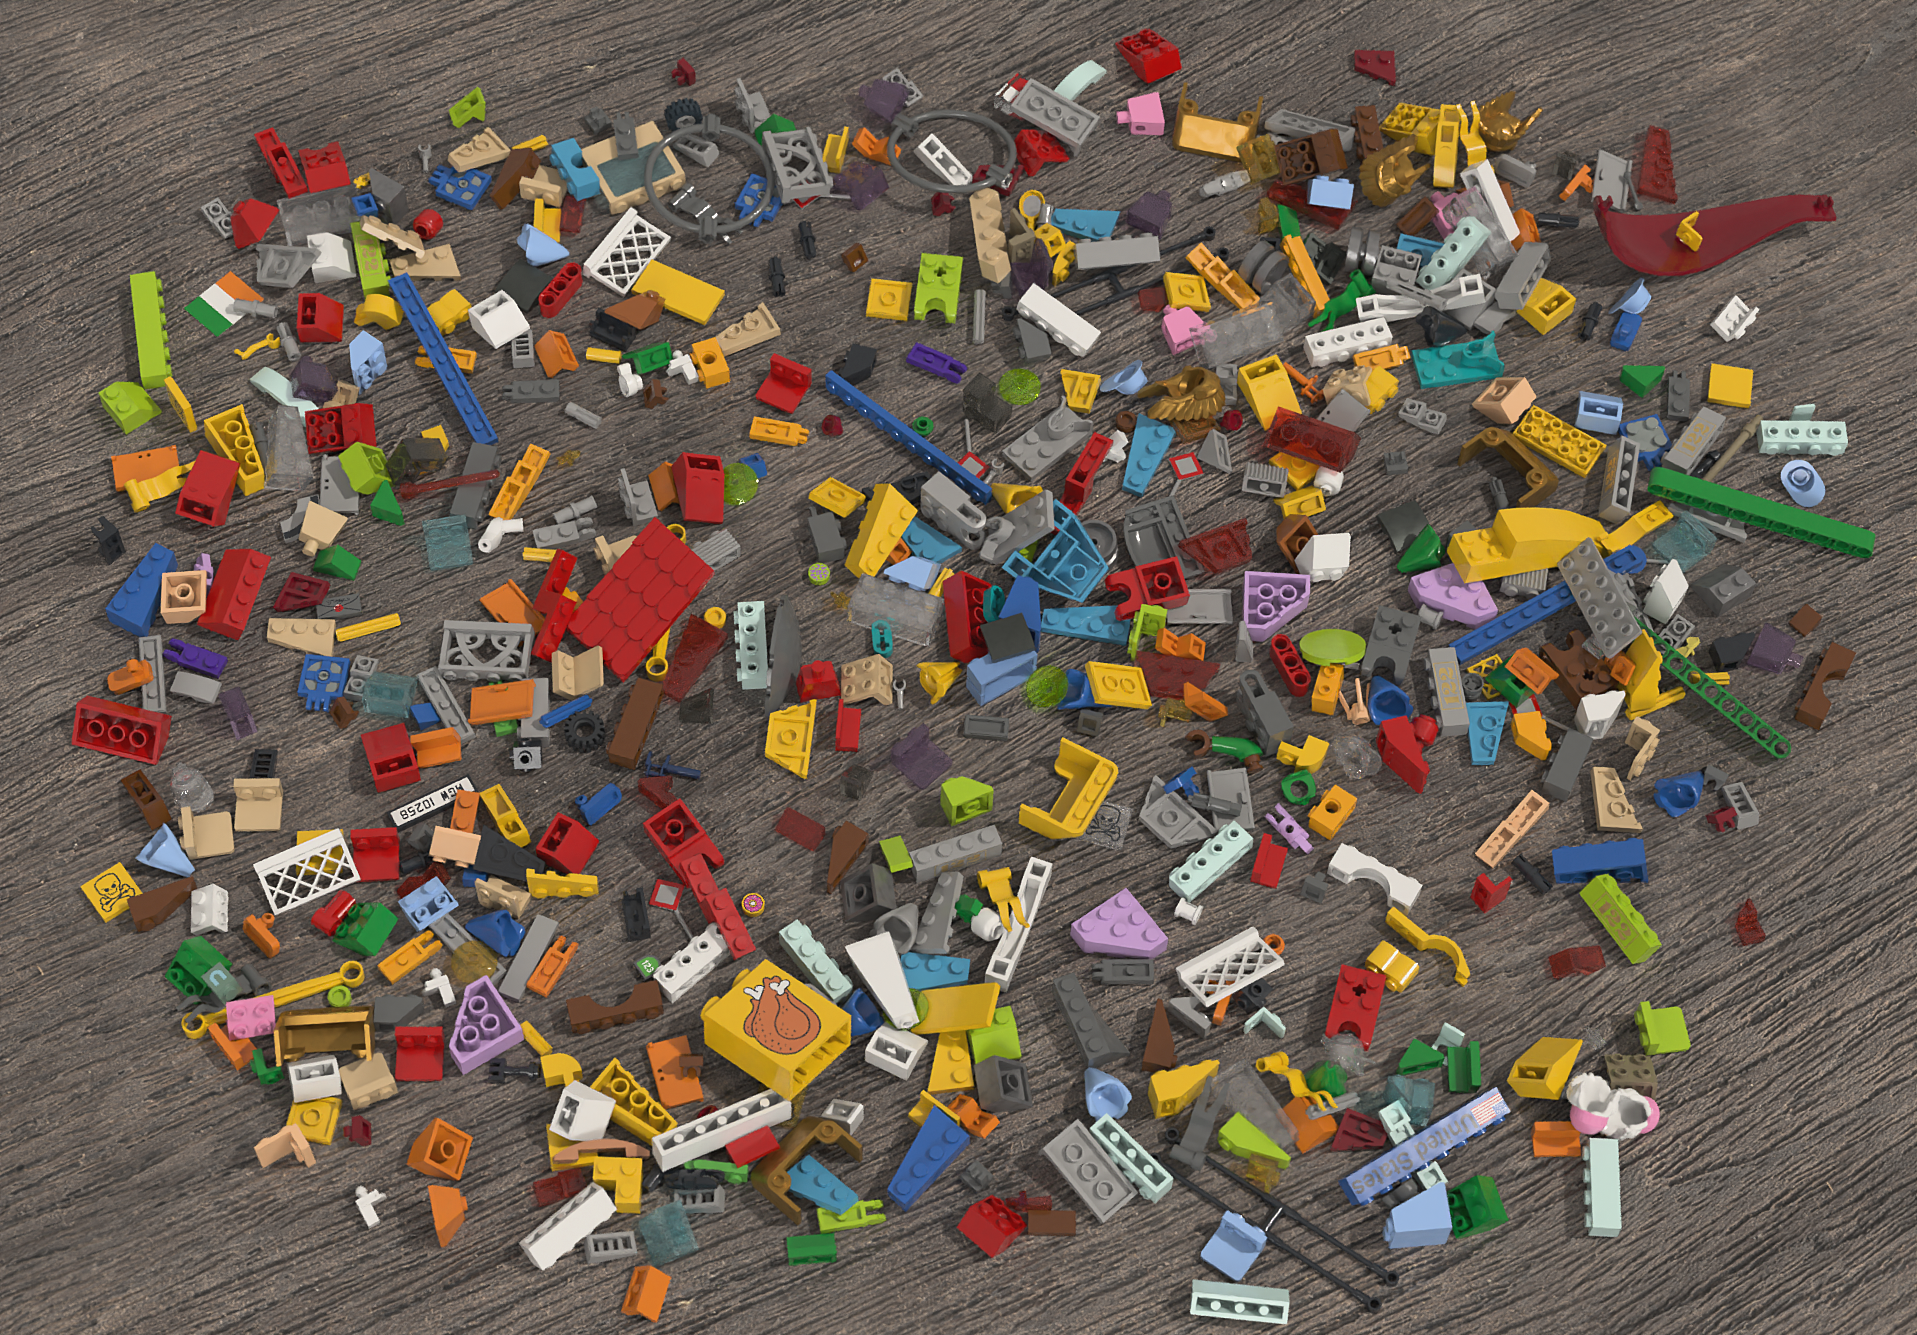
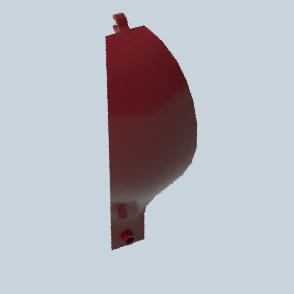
M1601 195L1596 196L1592 202L1601 234L1614 255L1624 264L1640 272L1658 276H1682L1700 272L1730 259L1768 236L1793 224L1805 221L1836 222L1837 218L1832 207L1834 201L1831 196L1828 197L1827 195H1785L1698 210L1699 215L1692 228L1703 239L1699 249L1694 251L1676 233L1681 221L1696 211L1663 215H1633L1608 211L1613 205L1611 195L1605 201H1603Z

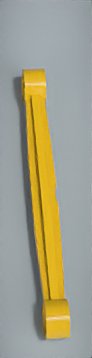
M671 524L667 527L672 533L682 534L683 536L680 540L686 543V532L683 526ZM670 628L653 647V657L646 663L647 676L655 682L665 680L669 674L665 656ZM656 664L665 667L663 672L657 674L652 673L650 668Z
M348 961L341 966L339 972L297 983L257 997L273 995L274 1008L342 984L350 988L358 987L363 983L365 974L360 963ZM350 969H358L360 971V975L355 979L349 980L344 977L345 973ZM226 1007L220 1012H211L206 1015L200 1013L193 1020H201L202 1025L195 1031L188 1030V1023L185 1021L192 1012L183 1017L181 1025L186 1036L192 1039L200 1038L212 1024L220 1025L226 1023Z

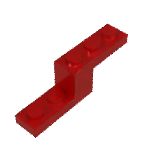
M272 127L254 134L255 140L277 184L281 182L288 198L290 199L308 192L307 186L285 142H280L274 128Z
M1096 432L1093 433L1065 479L1064 494L1059 501L1076 516L1091 494L1094 476L1113 446L1114 440ZM1054 526V530L1050 533L1057 535L1060 530Z
M561 549L556 550L532 607L533 610L545 615L546 618L531 654L552 663V653L557 651L577 603L563 596V592L578 558Z
M701 853L680 862L679 865L708 924L716 922L734 961L754 952L756 947L727 889L724 888L719 891Z

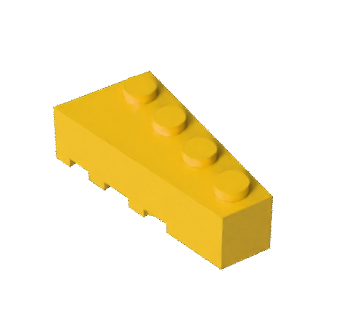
M241 404L204 420L205 437L217 455L241 463L236 483L244 495L248 496L264 489V471L255 448L243 405Z
M875 484L873 498L866 507L868 511L865 519L860 523V532L857 539H854L845 562V566L859 579L874 578L918 512L891 484Z
M616 1058L610 1062L590 1086V1088L616 1100L610 1120L651 1146L653 1137L675 1129L678 1126L673 1117L649 1096V1092L634 1080L629 1071L626 1072Z

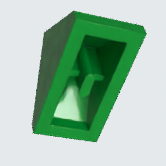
M772 114L754 130L757 142L762 146L763 132L771 131L773 134L796 131L794 122Z
M1623 365L1619 381L1643 398L1661 382L1665 366Z
M384 480L370 505L372 515L375 518L402 526L405 524L402 511L388 481Z
M335 545L319 552L313 571L355 581L362 562L341 546Z
M1414 1038L1398 1065L1396 1075L1401 1077L1441 1068L1445 1059L1444 1055Z

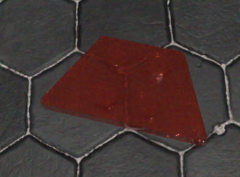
M1246 518L1186 538L1177 545L1182 551L1214 574L1243 565L1252 559V552L1249 547L1250 537L1246 533V526L1248 524Z
M1137 651L1136 659L1142 668L1150 696L1185 701L1184 683L1189 682L1202 691L1208 686L1215 673H1218L1220 670V663Z

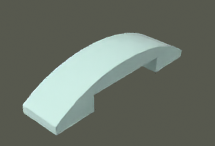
M1089 60L1073 70L1054 91L1073 101L1091 83L1095 84L1104 76L1107 70Z
M262 368L249 379L264 394L267 392L292 412L293 417L304 427H306L304 411L318 409L294 384L270 368Z
M1399 1100L1378 1112L1393 1146L1415 1134L1409 1124L1410 1118ZM1430 1160L1431 1165L1418 1172L1416 1169L1411 1172L1424 1191L1440 1182H1448L1436 1161L1432 1162Z

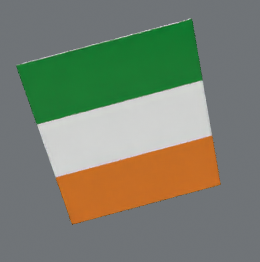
M230 271L184 309L218 337L247 314L233 310L236 298L248 301L259 300L260 302L264 299Z

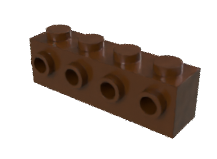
M1375 105L1355 106L1354 114L1350 116L1351 127L1355 128L1354 143L1357 144L1356 155L1357 159L1360 160V166L1363 164L1362 161L1367 159V155H1373L1374 152H1379L1383 149Z
M638 678L636 684L631 685L628 695L630 699L628 704L624 703L622 707V719L616 723L614 739L608 742L606 748L609 763L633 770L637 766L664 697L663 684Z

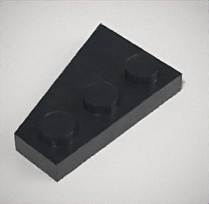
M925 471L903 477L901 481L891 483V485L908 502L914 505L921 501V487L932 476ZM869 487L862 488V494L866 496L868 501H871L874 495L873 489Z
M483 825L474 862V870L527 881V869H535V874H543L545 866L543 860Z

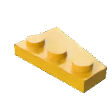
M527 869L526 877L529 893H531L532 897L546 898L547 896H558L565 898L570 895L590 897L593 894H599L597 876L570 873L562 877L555 874L554 871H546V875L535 874V869Z
M966 1030L940 1032L928 1094L934 1095L974 1090Z

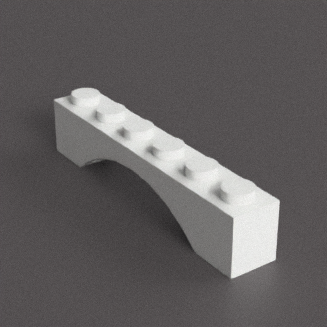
M1480 274L1461 277L1442 287L1430 290L1432 294L1447 299V304L1443 311L1486 303ZM1375 294L1356 298L1360 322L1382 317L1385 318L1386 322L1416 317L1426 307L1421 305L1419 301L1404 295Z
M1031 857L1017 895L1024 918L1030 927L1025 928L1020 925L1012 910L1009 918L1012 931L1007 932L1006 929L1004 930L985 973V983L997 982L1000 985V991L1007 992L1052 873V863Z

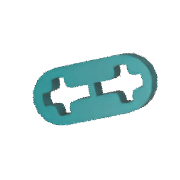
M993 585L986 589L983 594V616L988 623L998 620L1005 604V595L999 586Z
M878 618L873 621L871 627L873 651L875 655L880 654L883 658H888L893 653L891 624L885 618ZM881 625L884 627V635H880L879 626ZM885 641V651H881L880 642Z

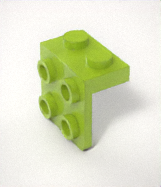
M1142 604L1140 612H1135L1133 630L1130 633L1127 653L1131 654L1130 661L1135 662L1141 633L1157 636L1158 629L1165 628L1168 609L1158 605Z
M1649 1001L1640 1002L1637 1010L1634 1012V1019L1639 1027L1640 1043L1644 1047L1646 1056L1689 1050L1691 1044L1680 1007L1651 1010Z

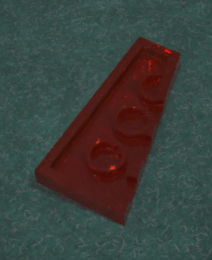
M1652 125L1648 127L1637 193L1676 204L1678 197L1675 194L1676 181L1673 178L1674 165L1670 155L1672 149L1669 130Z
M1277 179L1266 195L1267 198L1338 231L1357 204V201L1353 199L1351 200L1350 209L1307 204V190H1303L1302 186L1292 183L1283 185V181Z
M691 613L679 648L677 647L673 663L670 665L663 682L664 695L680 703L728 639V633Z

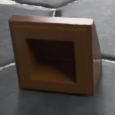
M1805 604L1788 624L1806 637L1819 625L1822 616L1808 604Z

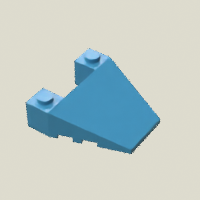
M1055 499L1053 501L1054 526L1060 530L1034 564L1017 551H1014L1002 568L1015 578H1017V575L1032 578L1038 582L1040 590L1083 603L1109 570V567L1079 518Z

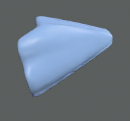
M525 224L522 227L517 243L526 251L527 263L536 267L565 259L569 256V251L540 230L529 224Z
M163 823L162 827L143 848L141 853L135 857L146 865L184 877H190L191 873L195 871L173 832L165 823Z
M1089 1067L1084 1072L1085 1098L1089 1114L1095 1117L1096 1122L1106 1113L1111 1118L1114 1117L1116 1119L1124 1116L1128 1111L1127 1104L1132 1099L1129 1090L1117 1078L1096 1068Z

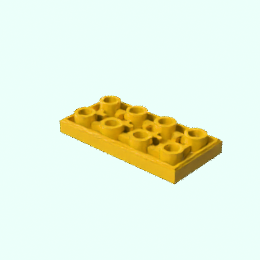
M652 259L631 289L634 295H639L648 290L656 291L660 297L665 298L664 308L703 325H706L725 295V291Z
M1535 405L1530 408L1513 432V435L1525 446L1583 478H1586L1607 446Z
M997 982L922 990L916 1009L919 1022L912 1025L911 1032L915 1035L991 1027L1000 985Z

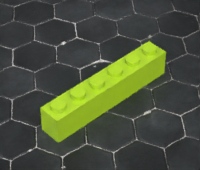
M155 271L130 275L143 387L144 390L166 387L164 379L170 376L173 377L171 364H167V360H171L169 347L165 346L169 339L167 330L163 328V326L167 325L165 313L161 311V309L165 308L164 298L159 293L163 291L162 281L157 279Z

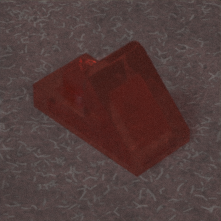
M672 776L640 778L637 781L638 791L662 810L677 800L671 792H668L673 787Z

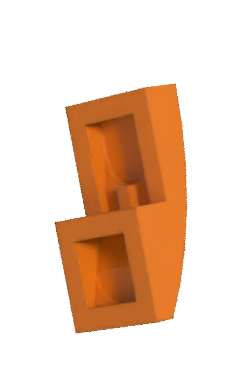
M1622 650L1611 659L1605 657L1604 662L1611 670L1610 675L1623 685H1628L1636 667L1632 659Z

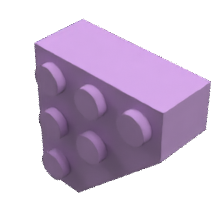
M1453 563L1413 576L1410 579L1408 592L1418 609H1421L1422 605L1425 604L1427 608L1438 613L1440 611L1444 612L1442 618L1453 622L1454 620L1467 624L1466 627L1474 630L1496 618L1498 609L1483 581L1464 584Z
M1245 571L1242 588V621H1245L1252 641H1265L1307 607L1310 596V575Z
M1127 888L1071 925L1070 936L1084 953H1104L1107 956L1124 959L1125 957L1153 959L1167 948V936Z
M487 975L466 986L463 1003L455 1023L454 1034L449 1044L451 1057L463 1075L524 1040L521 1026Z

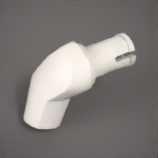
M500 517L494 518L478 542L479 549L483 552H491L498 547L504 533L524 532L523 519L503 520Z

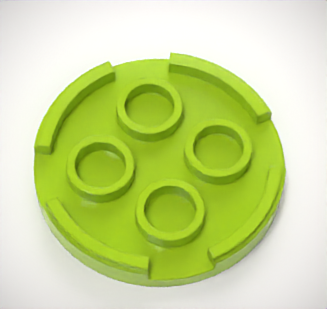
M1323 629L1303 636L1300 640V651L1303 654V658L1314 664L1330 666V663L1345 662L1346 665H1349L1363 658L1366 652V643L1361 636L1350 631Z

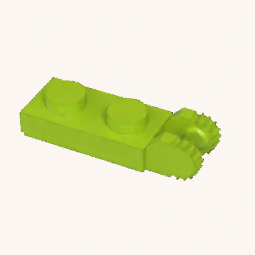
M858 1201L842 1215L825 1208L816 1209L820 1233L824 1234L868 1226V1224L883 1223L886 1221L885 1214L866 1216V1211L882 1208L883 1201Z

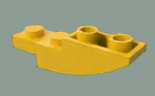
M1441 104L1436 138L1433 187L1454 188L1461 120L1456 105Z

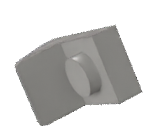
M1196 996L1172 998L1169 1001L1167 1011L1203 1039L1210 1031L1211 1022L1208 1017L1201 1012H1197L1203 1003Z

